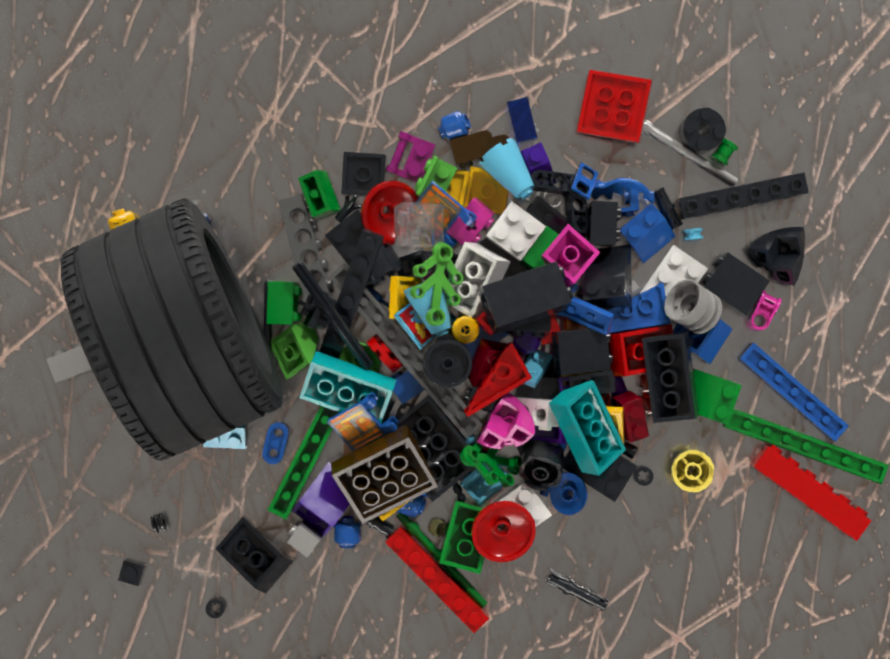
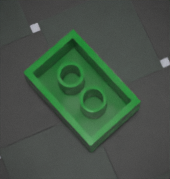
M453 501L438 563L481 574L485 558L476 550L472 541L471 531L476 516L484 508Z

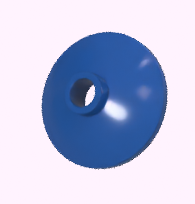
M563 473L559 485L556 487L552 486L550 489V499L553 506L564 515L577 514L584 508L587 502L588 493L586 485L574 473Z

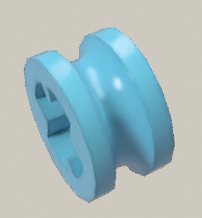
M703 228L685 229L686 237L684 240L704 239L701 235Z

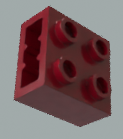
M481 339L472 359L471 373L468 376L472 386L479 387L506 347V343ZM516 349L524 362L526 356L522 351Z

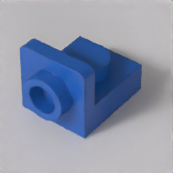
M633 189L631 193L624 191V203L628 204V207L621 208L622 217L635 216L634 212L640 210L636 189Z

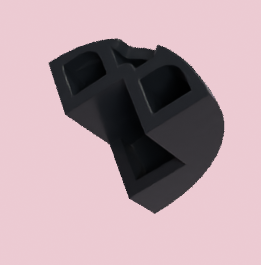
M804 227L778 229L755 240L749 246V252L759 268L763 266L771 273L770 277L774 280L795 286L804 259Z

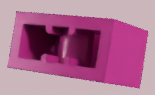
M476 197L465 208L477 216L475 226L472 228L467 226L459 216L447 231L449 235L462 245H464V242L477 243L481 238V235L478 233L483 227L487 230L494 221L492 216L495 212Z

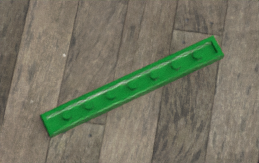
M737 409L733 410L729 424H723V427L771 445L773 444L881 485L889 467L888 464Z

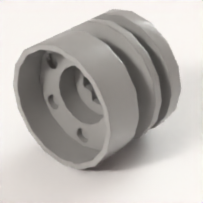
M685 279L679 281L670 289L665 299L664 310L670 319L682 325L690 332L703 334L711 330L719 321L722 314V303L719 297L696 281Z

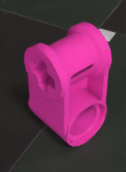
M764 290L747 318L748 327L753 331L766 329L779 309L782 299H776L766 294ZM757 315L763 320L760 327L754 323V318Z

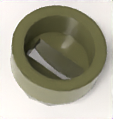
M432 519L428 526V531L436 537L442 536L446 530V523L440 519Z

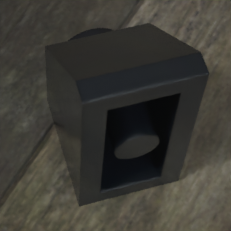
M433 247L400 257L399 259L403 264H401L402 269L398 271V275L403 277L414 276L413 267L424 263L430 258ZM436 264L433 267H431L428 271L434 270L436 268Z

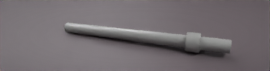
M644 121L643 133L646 135L649 133L732 186L737 183L738 179L658 130L650 121Z

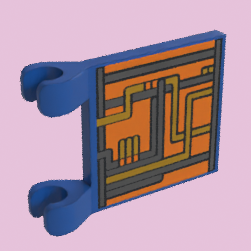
M434 181L429 184L408 211L437 236L441 242L447 243L451 248L458 241L449 235L447 231L460 216L467 226H470L477 219L473 212L465 209Z
M370 393L362 401L327 419V423L352 451L386 433L397 430L396 424H398V420L395 417H390L381 424L369 410L377 405L376 400H378V397L374 393Z

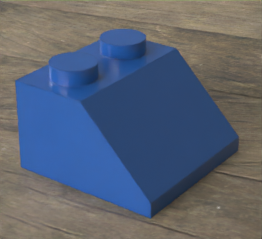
M653 203L646 206L620 228L621 238L627 245H631V250L643 264L676 237L666 219Z
M719 319L711 330L703 334H694L677 324L673 333L688 331L691 354L711 364L733 329L723 320Z

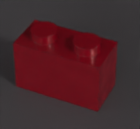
M632 391L612 397L613 407H623L624 439L632 443L648 437L649 432L642 398Z

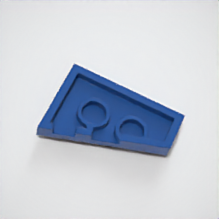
M663 282L633 297L632 305L618 306L608 310L614 314L610 333L670 324V318L664 310L666 294Z

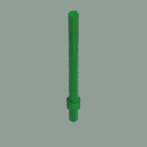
M398 513L396 517L407 528L406 531L411 536H414L438 561L440 551L419 530L420 526L415 521L412 522L406 515ZM441 564L481 608L488 603L455 567Z

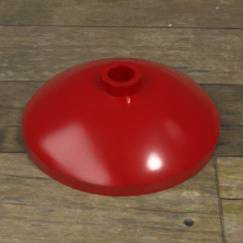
M385 181L376 185L367 194L362 204L361 220L363 227L385 236L382 242L385 244L387 242L394 244L406 239L412 234L419 222L408 212L418 200L415 191L407 184L399 181ZM387 206V211L383 213V208Z
M499 501L488 505L476 516L471 531L472 541L476 550L484 558L494 562H509L518 559L529 550L535 539L536 526L532 515L524 506L512 501ZM499 524H504L502 528H498Z

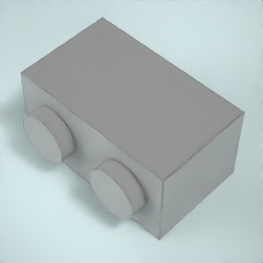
M80 342L71 345V350L66 352L63 349L51 353V358L46 359L55 383L63 382L92 370Z
M303 520L301 524L296 522L287 535L290 538L287 543L305 557H308L323 535Z

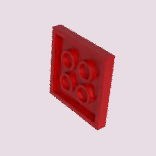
M589 70L577 132L640 143L653 81L651 79Z

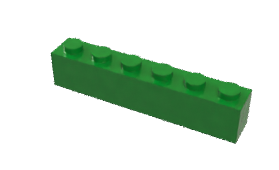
M320 406L267 509L269 512L285 520L289 517L333 431V428L327 423V419L340 412Z

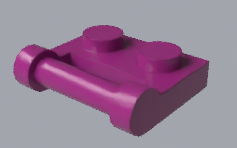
M400 131L398 136L400 138L391 163L387 165L385 171L417 183L418 179H423L426 171L423 169L428 159H431L436 144ZM407 142L413 143L404 170L398 169Z

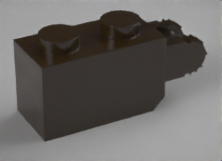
M484 130L449 140L456 167L461 166V169L473 166L475 161L481 160V162H484L482 157L500 142L502 145L507 144L506 140L509 137L503 134L492 137L491 132Z

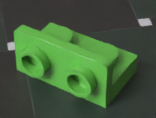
M436 156L432 160L428 159L423 169L426 171L423 179H418L414 188L417 190L416 196L420 197L432 181L444 191H447L457 171V167L438 159Z

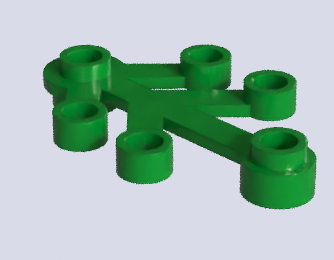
M477 441L473 446L468 445L463 448L460 453L462 463L467 467L475 466L488 485L492 486L500 481L504 488L514 485V478L511 474H519L522 457L515 456L511 459L498 457L495 454L499 449L489 448L485 454L479 453L483 445L477 443ZM483 463H485L489 467V469L491 470L490 472L486 469ZM498 466L507 467L511 474H504Z

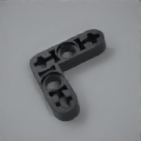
M546 170L533 172L530 175L534 184L532 190L565 195L567 224L580 235L586 232L589 228L587 199L571 190L575 174ZM554 178H556V179H558V180L560 181V184H561V187H560V188H558V187H556V186L554 185V183H553V179H554ZM578 182L576 185L577 189L587 194L586 186ZM574 200L580 204V210L574 208Z

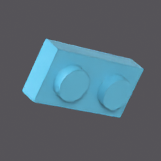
M538 349L531 353L524 364L532 378L523 384L535 388L551 365L553 355Z

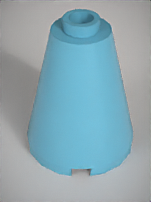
M509 138L506 140L507 144L502 145L500 142L491 148L482 157L484 162L480 161L479 164L517 199L521 197L526 199L533 194L534 184L517 143L513 138Z
M433 286L425 292L423 298L419 299L411 297L410 289L412 287L403 290L404 295L431 335L436 334L439 337L449 333L448 328L451 327L449 307L446 302L447 295L443 288L440 309L445 313V321L439 326H431L426 321V313L431 309Z

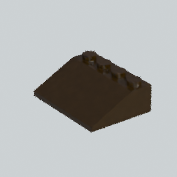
M407 425L331 462L332 476L362 524L438 487L437 481Z

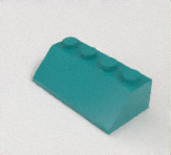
M316 351L299 398L337 412H342L362 401L370 393H374L378 397V400H376L377 405L369 410L382 423L396 379L368 369L365 370L360 366Z
M590 380L563 390L548 403L581 472L599 476L626 450L594 381Z

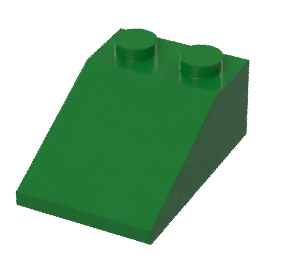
M693 369L699 415L728 425L742 385Z

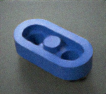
M276 422L268 428L262 456L269 464H277L284 457L289 437V429L284 423ZM281 429L282 436H276L275 430ZM272 449L277 451L276 457L270 455Z

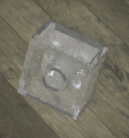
M402 202L395 206V249L432 252L435 244L444 242L443 204Z

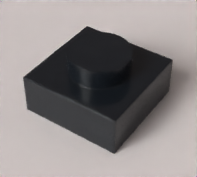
M125 559L118 581L139 586L145 565Z

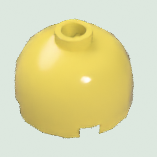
M686 450L679 453L673 460L671 476L675 484L682 490L700 492L706 489L713 480L714 465L705 453L698 450Z

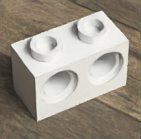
M516 397L527 408L533 418L534 425L539 426V430L552 431V427H560L548 404L552 400Z

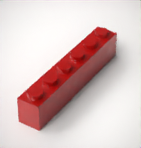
M764 444L750 465L847 536L858 541L872 521L866 517L868 513L859 506L856 509L850 505L851 500L840 494L837 496L832 492L834 488L823 481L821 484L816 481L817 476L808 469L805 472L798 467L800 463L789 457L786 459L781 455L783 451L772 444L770 447Z
M399 525L386 538L385 543L473 633L489 620V614L477 604L402 525Z

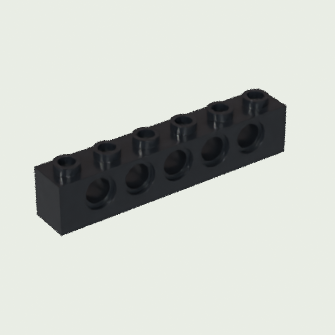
M805 172L686 196L677 199L676 203L680 220L797 197L805 195L809 191Z

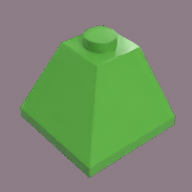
M303 322L291 325L272 340V350L286 380L310 365L314 357L318 337L315 329L307 327Z

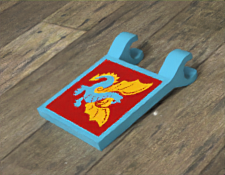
M410 303L394 315L395 319L419 349L436 337V334L431 335ZM450 313V321L453 323L456 317L453 313Z

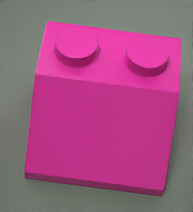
M567 224L541 257L545 265L557 261L558 266H562L565 273V279L563 280L566 287H570L576 283L600 252Z

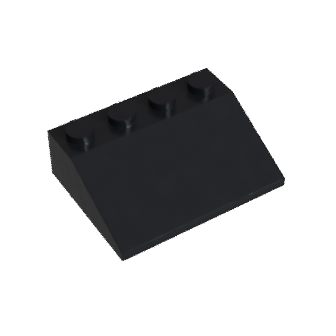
M430 395L426 396L398 419V424H396L397 430L406 425L408 426L437 481L438 487L426 493L432 502L475 468V466H465L460 459V453L463 448L468 445L473 446L468 438L464 437ZM386 433V434H384V435H382V436H380V437L382 438V437H384V436H386V435H388V434H390V433Z

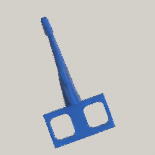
M582 162L579 164L571 186L572 191L587 200L590 199L591 195L595 200L601 195L612 199L613 193L623 195L624 188L628 193L636 189V194L643 193V198L651 203L655 201L654 192L649 191L641 182L623 177L609 182H602L599 179L596 181L598 172ZM583 168L593 174L592 180L582 175ZM578 182L588 188L587 194L576 188Z

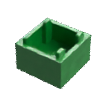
M268 281L267 324L295 325L298 324V321L302 320V314L298 313L299 295H302V288L299 287V283Z

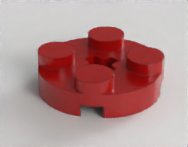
M377 334L367 341L371 349L393 373L403 366L396 355L384 344Z

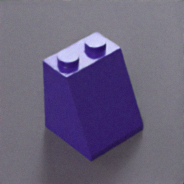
M329 462L292 510L293 513L324 536L333 528L350 505L332 476L331 464Z

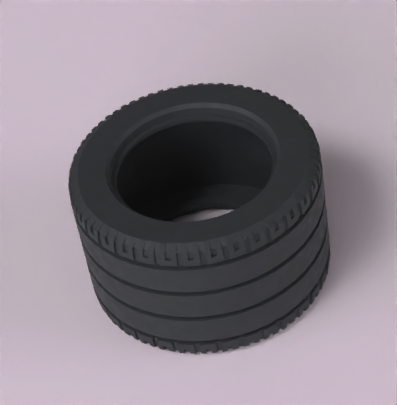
M187 198L179 199L171 203V206H163L141 216L140 219L132 220L112 229L110 232L83 242L80 246H74L62 254L61 282L63 293L85 356L108 402L127 432L155 460H167L176 454H181L205 443L206 440L210 441L234 430L236 427H241L261 418L265 413L269 414L282 406L283 392L278 371L248 296L213 228L201 210Z

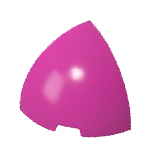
M508 392L498 399L481 430L477 443L494 449H502L504 446L515 445V447L523 445L535 434L533 418L527 408Z

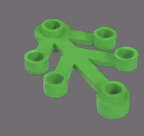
M444 242L435 244L432 249V256L424 263L413 267L414 276L424 277L427 275L428 270L436 264L435 272L422 284L413 286L410 289L411 297L419 299L423 298L425 292L433 286L431 309L426 313V321L431 326L442 325L445 321V313L440 309L442 288L447 295L446 302L449 306H457L461 302L460 295L454 291L451 284H461L463 282V275L458 272L451 260L453 256L451 246ZM445 268L450 273L448 279L444 274Z

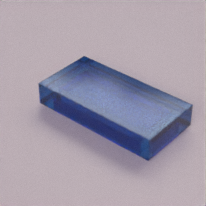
M528 97L508 101L507 106L516 142L521 143L537 139Z

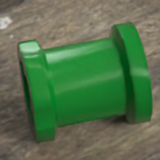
M724 138L717 151L712 153L711 157L718 163L727 166L728 159L734 151L738 150V147L733 142Z

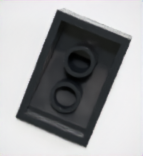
M631 245L597 249L600 253L585 270L583 301L599 308L632 305Z
M569 449L565 456L563 469L578 475L584 483L615 502L636 470L637 465L620 455L599 476L581 472L571 449Z
M244 517L239 520L215 548L256 590L267 593L293 563V560Z

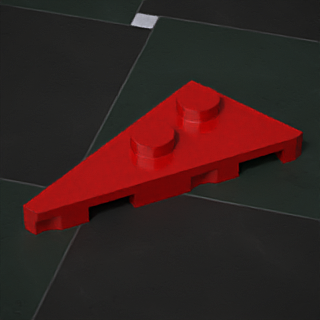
M512 342L506 345L464 409L467 417L532 378Z

